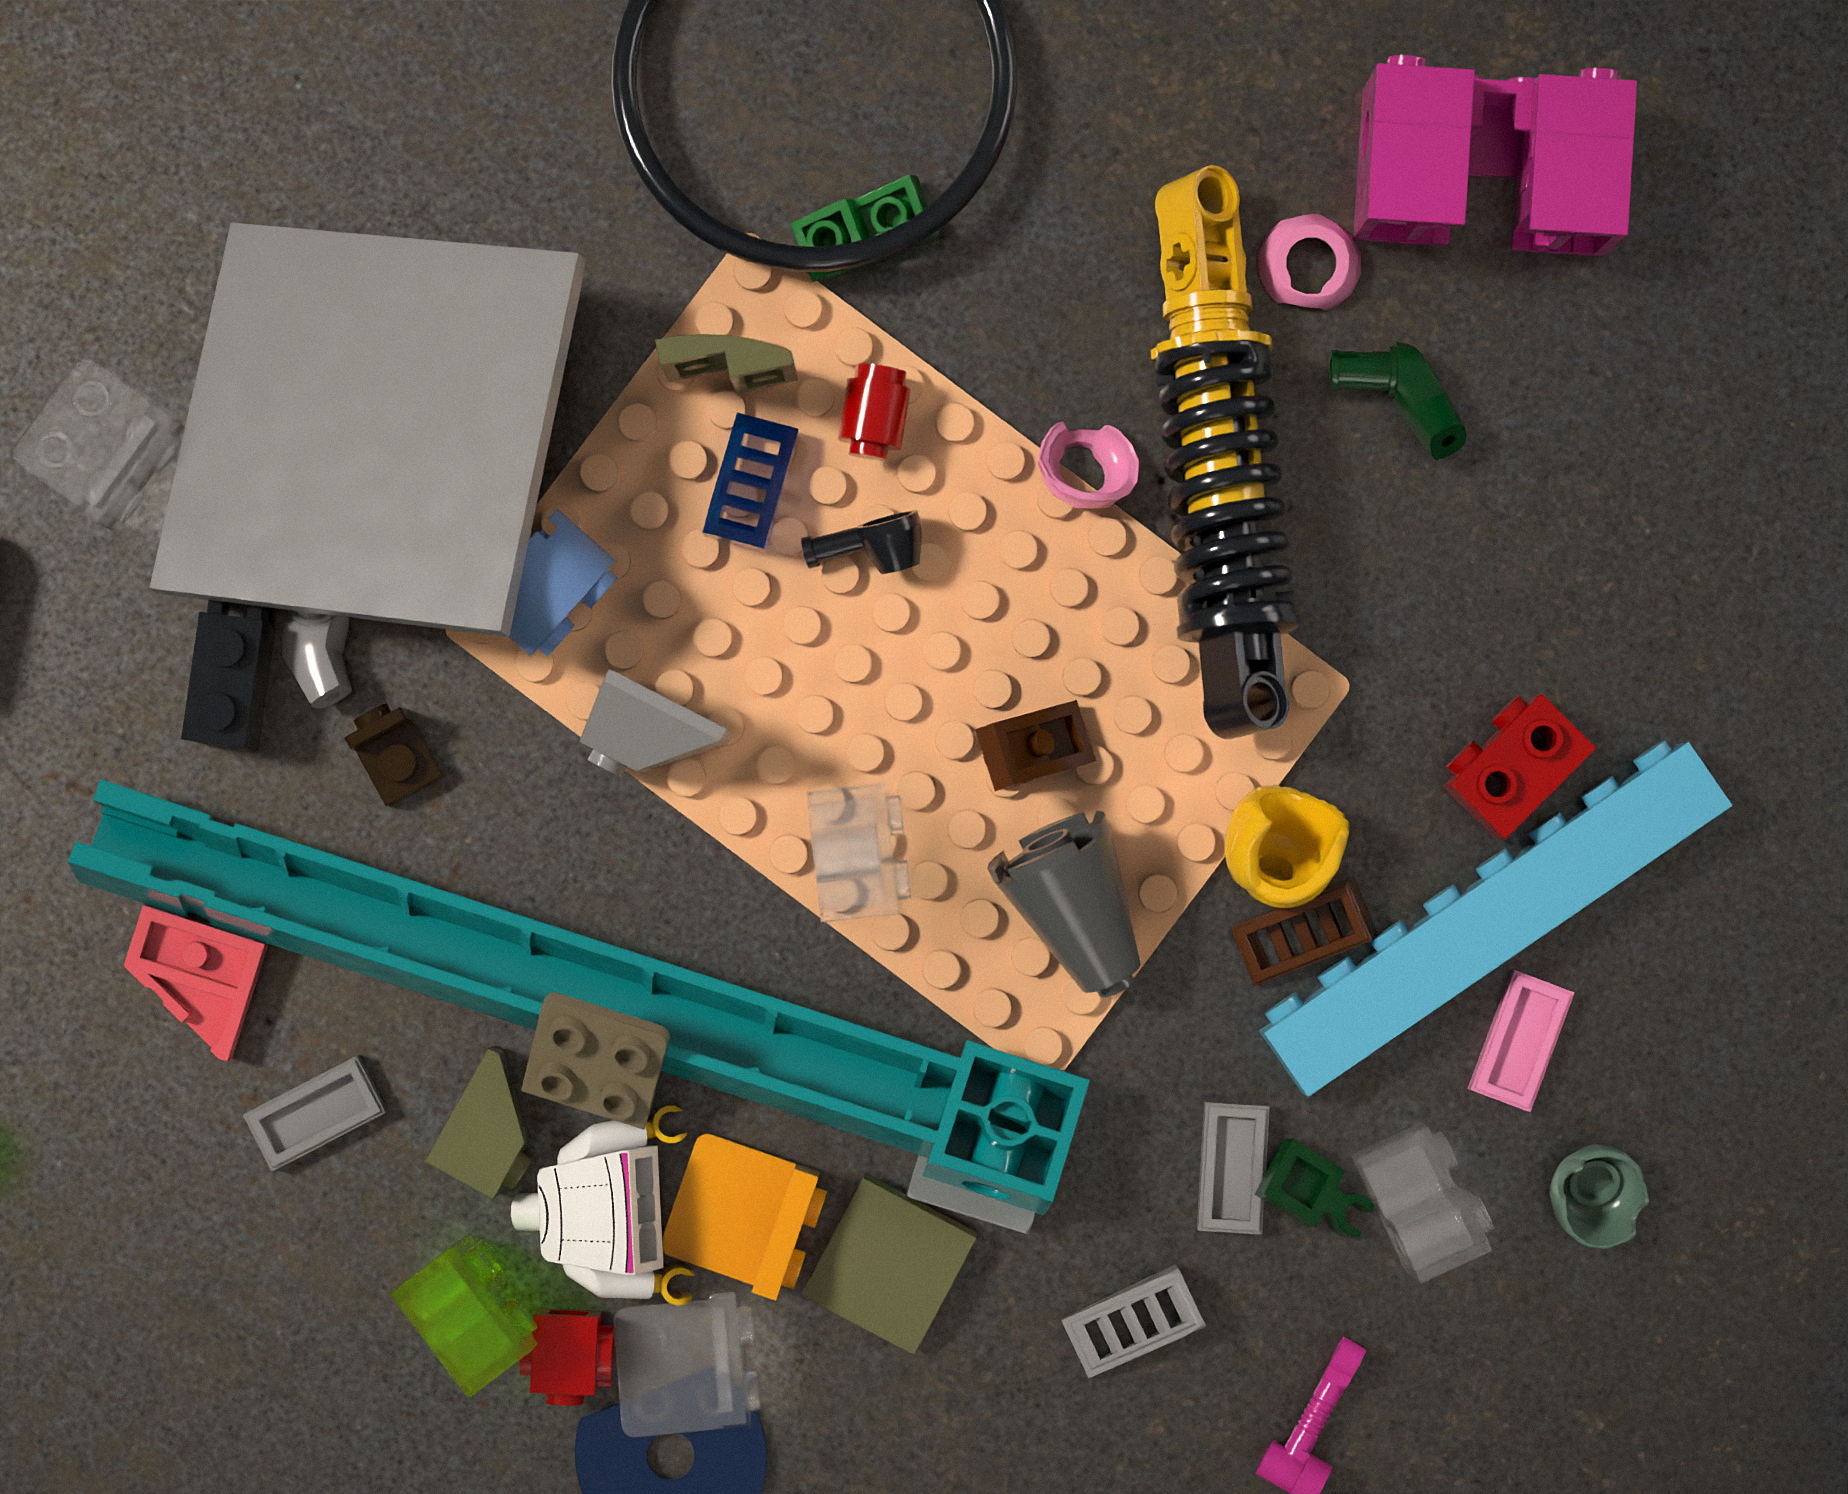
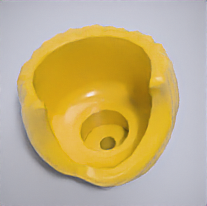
M1278 785L1257 787L1238 802L1226 829L1225 858L1231 876L1251 896L1268 906L1292 908L1305 904L1317 897L1337 873L1349 837V821L1345 819L1343 812L1338 811L1336 806L1329 804L1325 800H1319L1308 793Z

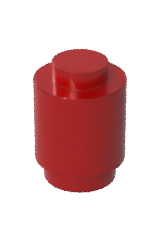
M856 364L854 378L847 379L838 435L839 441L850 444L849 455L870 460L886 461L888 450H901L911 391L910 388L905 386L906 371L876 364Z

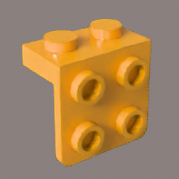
M711 1133L702 1134L695 1142L662 1237L663 1252L670 1257L754 1285L752 1293L776 1301L781 1285L794 1289L806 1252L794 1247L802 1224L815 1228L827 1194V1191L816 1187L821 1171Z

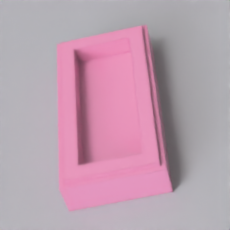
M1511 970L1467 1089L1531 1112L1574 992L1519 971Z

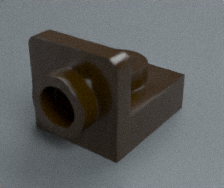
M387 703L377 706L353 720L357 730L344 737L349 748L356 751L384 805L387 807L444 777L442 770L408 709L399 707L391 711Z

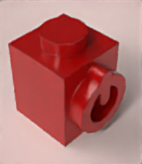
M539 1308L533 1315L532 1337H522L520 1345L519 1372L521 1376H530V1393L545 1394L546 1404L577 1406L584 1404V1395L594 1396L599 1388H612L616 1350L615 1325H603V1311Z

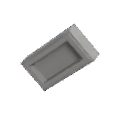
M358 1055L243 1114V1117L272 1172L389 1111L361 1056Z
M1204 1101L1197 1213L1198 1231L1262 1235L1264 1200L1254 1194L1266 1174L1270 1106Z

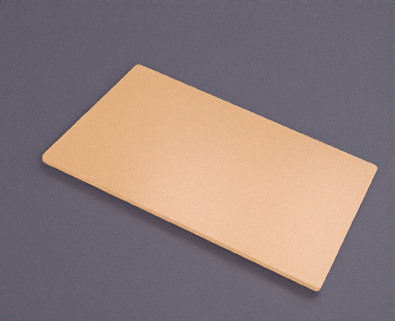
M745 233L750 236L759 238L757 235L753 233ZM726 254L663 338L681 335L716 334L746 337L772 343L792 351L799 381L737 394L728 370L669 382L660 366L657 348H655L537 503L530 534L531 538L536 531L542 529L550 536L558 527L548 518L559 509L616 560L609 568L618 577L591 609L582 601L573 608L566 618L575 626L548 657L538 649L529 656L506 636L445 629L446 634L460 647L580 737L609 669L728 729L733 735L726 746L643 773L627 767L625 771L993 1049L1065 1071L1125 990L1106 998H1100L1097 991L1084 993L994 883L987 869L989 862L1002 851H1004L1008 861H1010L1023 851L1018 840L1044 826L1080 813L1085 814L1090 824L1093 822L1096 811H1103L1111 827L1141 963L1139 969L1132 974L1134 979L1224 859L1226 829L1238 802L1257 787L1279 785L1347 695L1350 687L1349 681L1289 634H1282L1281 645L1285 686L1289 697V711L1285 721L1275 729L1228 740L1215 735L1208 727L1203 714L1204 694L1199 643L1184 642L1177 638V627L1180 625L1177 599L1181 591L1190 585L1180 580L1174 571V564L1181 553L1115 504L1108 508H1075L1055 497L1047 487L1038 465L1040 448L821 283L818 281L812 282L810 275L806 272L769 268ZM859 363L883 365L907 372L905 386L910 388L911 391L901 450L897 451L888 450L886 461L849 455L850 444L838 440L847 379L854 378L856 364ZM1060 463L1062 478L1070 487L1081 492L1090 493L1097 491ZM918 510L922 527L920 564L901 571L881 574L864 551L821 562L820 566L815 568H808L802 550L801 538L807 536L816 538L854 528L868 521L888 515ZM1077 700L1096 761L1009 789L995 791L975 729Z

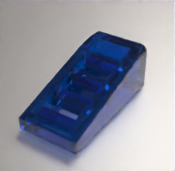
M737 412L702 533L705 537L766 553L797 440L798 428ZM745 434L781 443L778 455L742 446ZM739 458L773 467L771 479L736 470ZM732 482L766 491L764 503L729 494ZM730 507L759 515L757 527L723 518L725 508Z

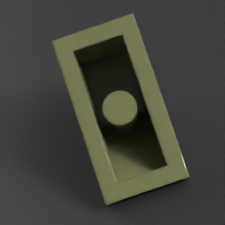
M497 1046L487 1049L425 1160L430 1165L491 1199L498 1196L503 1187L514 1192L533 1159L523 1153L531 1137L506 1051Z

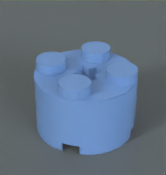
M559 509L548 518L558 528L550 536L540 529L529 539L510 636L508 637L529 656L538 649L548 657L575 626L566 618L573 608L582 601L591 609L618 578L609 570L616 560Z

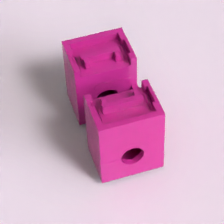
M1412 55L1390 56L1387 58V64L1377 63L1362 91L1353 239L1448 246L1450 227H1464L1468 175L1515 178L1511 233L1512 251L1605 257L1628 236L1637 80L1619 79V71L1608 68L1583 69L1580 71V76L1539 74L1537 78L1515 77L1506 81L1481 79L1480 76L1475 75L1474 69L1426 66L1425 58Z

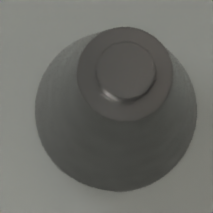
M1096 811L1093 822L1090 824L1085 814L1080 813L1044 826L1018 840L1023 851L1010 861H1008L1004 851H1002L989 862L987 869L994 883L1084 993L1097 991L1100 998H1106L1122 992L1134 983L1132 974L1139 969L1141 963L1112 831L1103 811Z

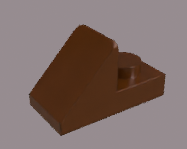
M1077 700L975 729L995 791L1009 789L1096 761Z

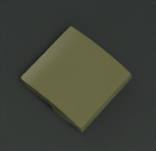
M716 334L681 335L655 339L660 366L669 382L728 370L737 394L799 381L792 351L772 343L746 337Z
M865 1173L808 1279L801 1296L914 1355L977 1238L978 1232L918 1200L907 1197L901 1191Z

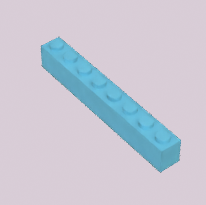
M1663 740L1652 746L1633 760L1639 770L1619 784L1613 776L1601 781L1581 796L1586 806L1566 820L1560 812L1550 816L1528 832L1533 843L1514 856L1508 848L1496 853L1475 869L1481 878L1461 892L1455 884L1445 888L1423 904L1428 915L1409 928L1406 927L1402 920L1394 923L1370 941L1375 951L1354 964L1349 956L1345 957L1317 977L1323 987L1310 996L1301 1000L1295 992L1265 1012L1270 1023L1261 1028L1259 1032L1300 1092L1309 1097L1732 807L1733 805L1691 744L1685 742L1670 748L1666 740Z

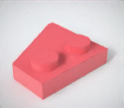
M145 904L142 906L124 967L144 987L151 988L162 999L163 1005L181 1023L186 1022L211 1047L210 1051L218 1059L230 1061L233 1058L269 944L212 926L207 922L188 916L184 917Z

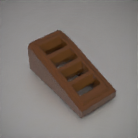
M1354 877L1326 887L1317 897L1305 904L1292 908H1274L1230 927L1254 986L1368 943L1377 936L1375 925ZM1340 899L1353 930L1344 935L1329 903ZM1314 908L1328 939L1327 942L1318 945L1305 913ZM1289 918L1304 950L1296 955L1292 951L1281 921ZM1266 927L1280 959L1279 962L1271 965L1256 931Z

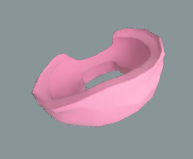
M1320 214L1297 216L1281 220L1266 234L1257 253L1258 275L1266 292L1277 304L1288 303L1301 307L1330 310L1337 307L1353 293L1361 276V252L1352 235L1336 222ZM1305 238H1317L1326 242L1332 248L1336 257L1335 271L1318 294H1304L1294 290L1291 287V278L1286 268L1287 255L1290 248L1297 241Z
M1061 421L1050 428L1041 442L1038 465L1044 482L1055 497L1075 508L1097 509L1108 508L1119 499L1131 493L1138 482L1140 462L1133 444L1117 428L1105 425L1100 430L1067 429L1064 422ZM1079 446L1092 450L1093 456L1100 463L1105 474L1102 488L1096 492H1081L1070 487L1063 480L1060 473V460L1065 453V448Z

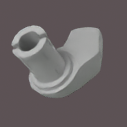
M288 610L282 636V657L312 707L318 709L329 707L352 692L342 656L350 619L343 616Z

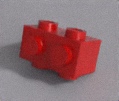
M1542 693L1531 696L1526 702L1519 695L1514 697L1491 721L1498 730L1481 747L1472 740L1446 766L1453 775L1442 787L1495 840L1506 839L1596 749ZM1533 730L1537 731L1542 738L1540 750H1537L1532 745L1531 734ZM1488 775L1493 776L1497 781L1498 788L1494 796L1490 795L1485 787Z

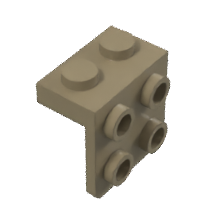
M549 993L546 995L540 1009L521 1091L644 1130L665 1073L661 1071L670 1034L662 1025L560 993Z

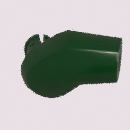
M1394 342V346H1388L1387 351L1353 352L1331 350L1329 360L1330 391H1386L1387 396L1392 397L1394 404L1408 427L1435 460L1448 457L1462 448L1467 437L1466 428L1434 369L1416 347L1407 343Z

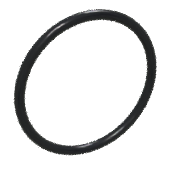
M628 0L616 34L612 57L611 90L614 114L621 140L634 169L656 201L679 224L699 239L722 252L750 263L796 272L845 270L882 261L919 244L949 223L982 187L1000 156L1013 119L1017 95L1016 49L1002 0H974L983 20L990 46L992 91L984 128L973 154L953 183L931 205L906 222L873 237L829 246H795L763 240L733 229L713 218L693 203L677 187L653 151L644 129L638 102L637 61L640 42L647 19L656 0Z

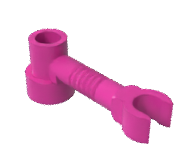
M1343 1336L1313 1393V1397L1310 1398V1403L1304 1409V1414L1298 1420V1425L1295 1426L1287 1443L1283 1446L1272 1440L1257 1467L1256 1475L1283 1489L1288 1494L1321 1493L1333 1466L1312 1455L1311 1451L1319 1438L1318 1435L1322 1433L1321 1429H1324V1424L1327 1423V1418H1330L1333 1407H1336L1344 1390L1358 1369L1366 1353L1365 1348Z

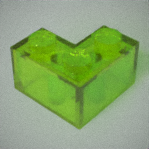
M469 1234L465 1235L389 1293L468 1399L531 1352L538 1344L531 1334L538 1328L531 1314L516 1297L507 1302L500 1293V1290L506 1285L499 1275L505 1270L500 1257L484 1239L475 1243Z

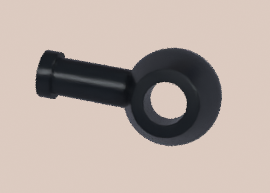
M912 510L881 517L854 528L816 538L812 536L801 538V545L806 564L811 569L820 566L821 562L865 551L881 574L911 568L920 564L921 521L918 510Z

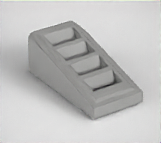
M1176 1264L1061 1319L1088 1378L1206 1327ZM1167 1289L1180 1317L1171 1323H1168L1155 1296V1293ZM1142 1299L1157 1328L1146 1335L1131 1305ZM1116 1310H1120L1134 1339L1123 1346L1107 1315ZM1094 1320L1097 1321L1110 1349V1352L1100 1357L1084 1326Z

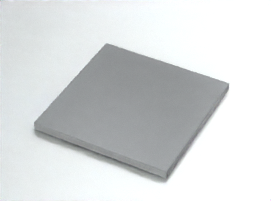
M231 222L149 588L164 595L509 637L587 260L579 253Z

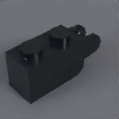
M208 600L207 613L199 612L181 739L258 751L274 645V624L267 622L269 607L248 605L247 617L243 618L228 616L229 602Z

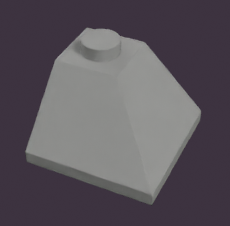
M609 669L602 682L579 742L593 748L588 761L622 777L627 767L643 773L726 746L733 733Z

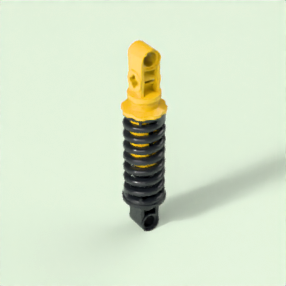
M1209 165L1164 185L1156 196L1155 211L1159 222L1161 243L1160 269L1166 301L1162 304L1163 319L1170 323L1169 330L1171 335L1169 340L1157 344L1151 350V360L1155 364L1158 387L1164 386L1158 396V403L1163 412L1172 416L1166 420L1161 429L1163 441L1167 446L1175 450L1169 454L1164 463L1165 472L1171 480L1179 483L1172 488L1167 497L1170 509L1182 517L1175 522L1171 529V538L1176 546L1186 550L1177 558L1174 564V571L1180 580L1190 584L1181 591L1177 599L1180 624L1177 627V638L1184 642L1199 643L1204 694V718L1208 727L1215 735L1229 740L1275 729L1285 721L1289 711V697L1285 686L1281 635L1300 628V618L1295 612L1293 591L1275 592L1276 601H1265L1264 588L1284 586L1290 583L1292 579V571L1287 566H1262L1261 564L1262 554L1277 553L1287 549L1289 545L1287 535L1281 531L1258 532L1257 521L1279 518L1285 512V503L1280 498L1265 497L1264 495L1265 486L1274 485L1281 480L1282 470L1276 464L1261 463L1260 454L1277 448L1279 444L1278 435L1272 430L1258 429L1257 420L1274 414L1275 402L1268 396H1255L1254 393L1255 385L1263 384L1272 377L1270 350L1273 348L1272 337L1257 331H1250L1248 326V314L1252 312L1253 306L1252 296L1247 293L1246 255L1242 246L1239 217L1240 196L1237 184L1225 169ZM1223 257L1227 258L1228 261L1222 262ZM1179 266H1185L1183 271L1179 269Z

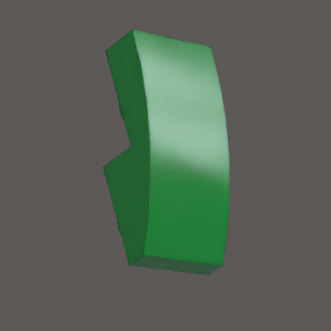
M909 174L856 199L844 198L790 224L799 246L846 244L891 230L913 218L929 205L918 176ZM939 231L935 232L933 235H931V236H930L929 238H927L926 240L931 239V238H933V237H935V236L940 235V234H939ZM856 268L828 272H809L812 282H816Z

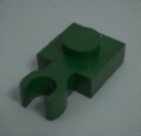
M1294 1138L1283 1140L1254 1194L1305 1227H1316L1323 1215L1329 1227L1342 1237H1359L1362 1233L1356 1228L1351 1227L1345 1219V1212L1349 1205H1353L1363 1213L1373 1212L1375 1208L1373 1203L1365 1196L1356 1193L1345 1194L1339 1190L1337 1186L1345 1171Z

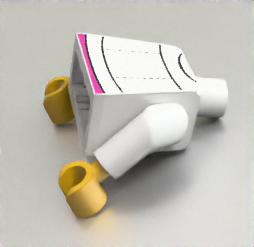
M667 1105L660 1108L653 1114L652 1119L647 1121L644 1130L614 1120L596 1123L588 1127L560 1149L557 1165L539 1170L537 1175L538 1193H518L515 1195L511 1206V1218L514 1228L517 1231H540L541 1254L544 1260L562 1264L568 1277L598 1297L650 1299L653 1293H661L664 1299L672 1305L681 1306L687 1304L692 1299L691 1293H673L667 1289V1284L671 1277L678 1274L693 1276L695 1274L691 1267L682 1262H671L663 1266L658 1146H646L647 1139L652 1138L663 1144H675L682 1141L687 1136V1133L679 1134L675 1137L665 1136L659 1129V1120L665 1113H676L683 1110L675 1105ZM663 1268L659 1274L653 1273V1270Z

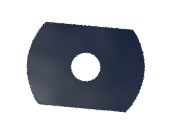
M711 1366L581 1417L576 1431L575 1465L582 1494L762 1493L766 1478L767 1446L762 1422L751 1400L741 1387L725 1372L715 1366ZM665 1432L682 1434L691 1442L694 1449L695 1458L691 1469L686 1474L677 1478H666L657 1474L648 1461L650 1443L656 1436Z

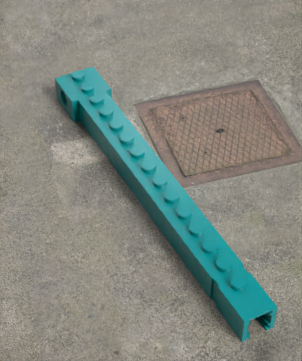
M100 779L92 799L93 802L103 805L101 809L103 816L93 842L89 846L76 841L68 859V864L79 883L187 917L188 913L206 918L209 919L212 926L532 1030H536L540 1009L546 995L554 992L662 1025L670 1034L661 1068L662 1072L926 1157L928 1159L922 1176L1027 1209L1045 1216L1054 1200L1090 1082L1088 1079L968 1040L959 1058L235 823L234 827L213 821L210 814Z

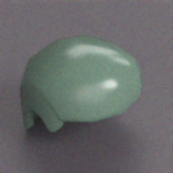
M1599 1144L1586 1145L1562 1160L1550 1184V1198L1556 1220L1583 1247L1609 1250L1629 1242L1637 1234L1635 1223L1640 1211L1649 1204L1647 1186L1644 1182V1175L1640 1165L1619 1147Z

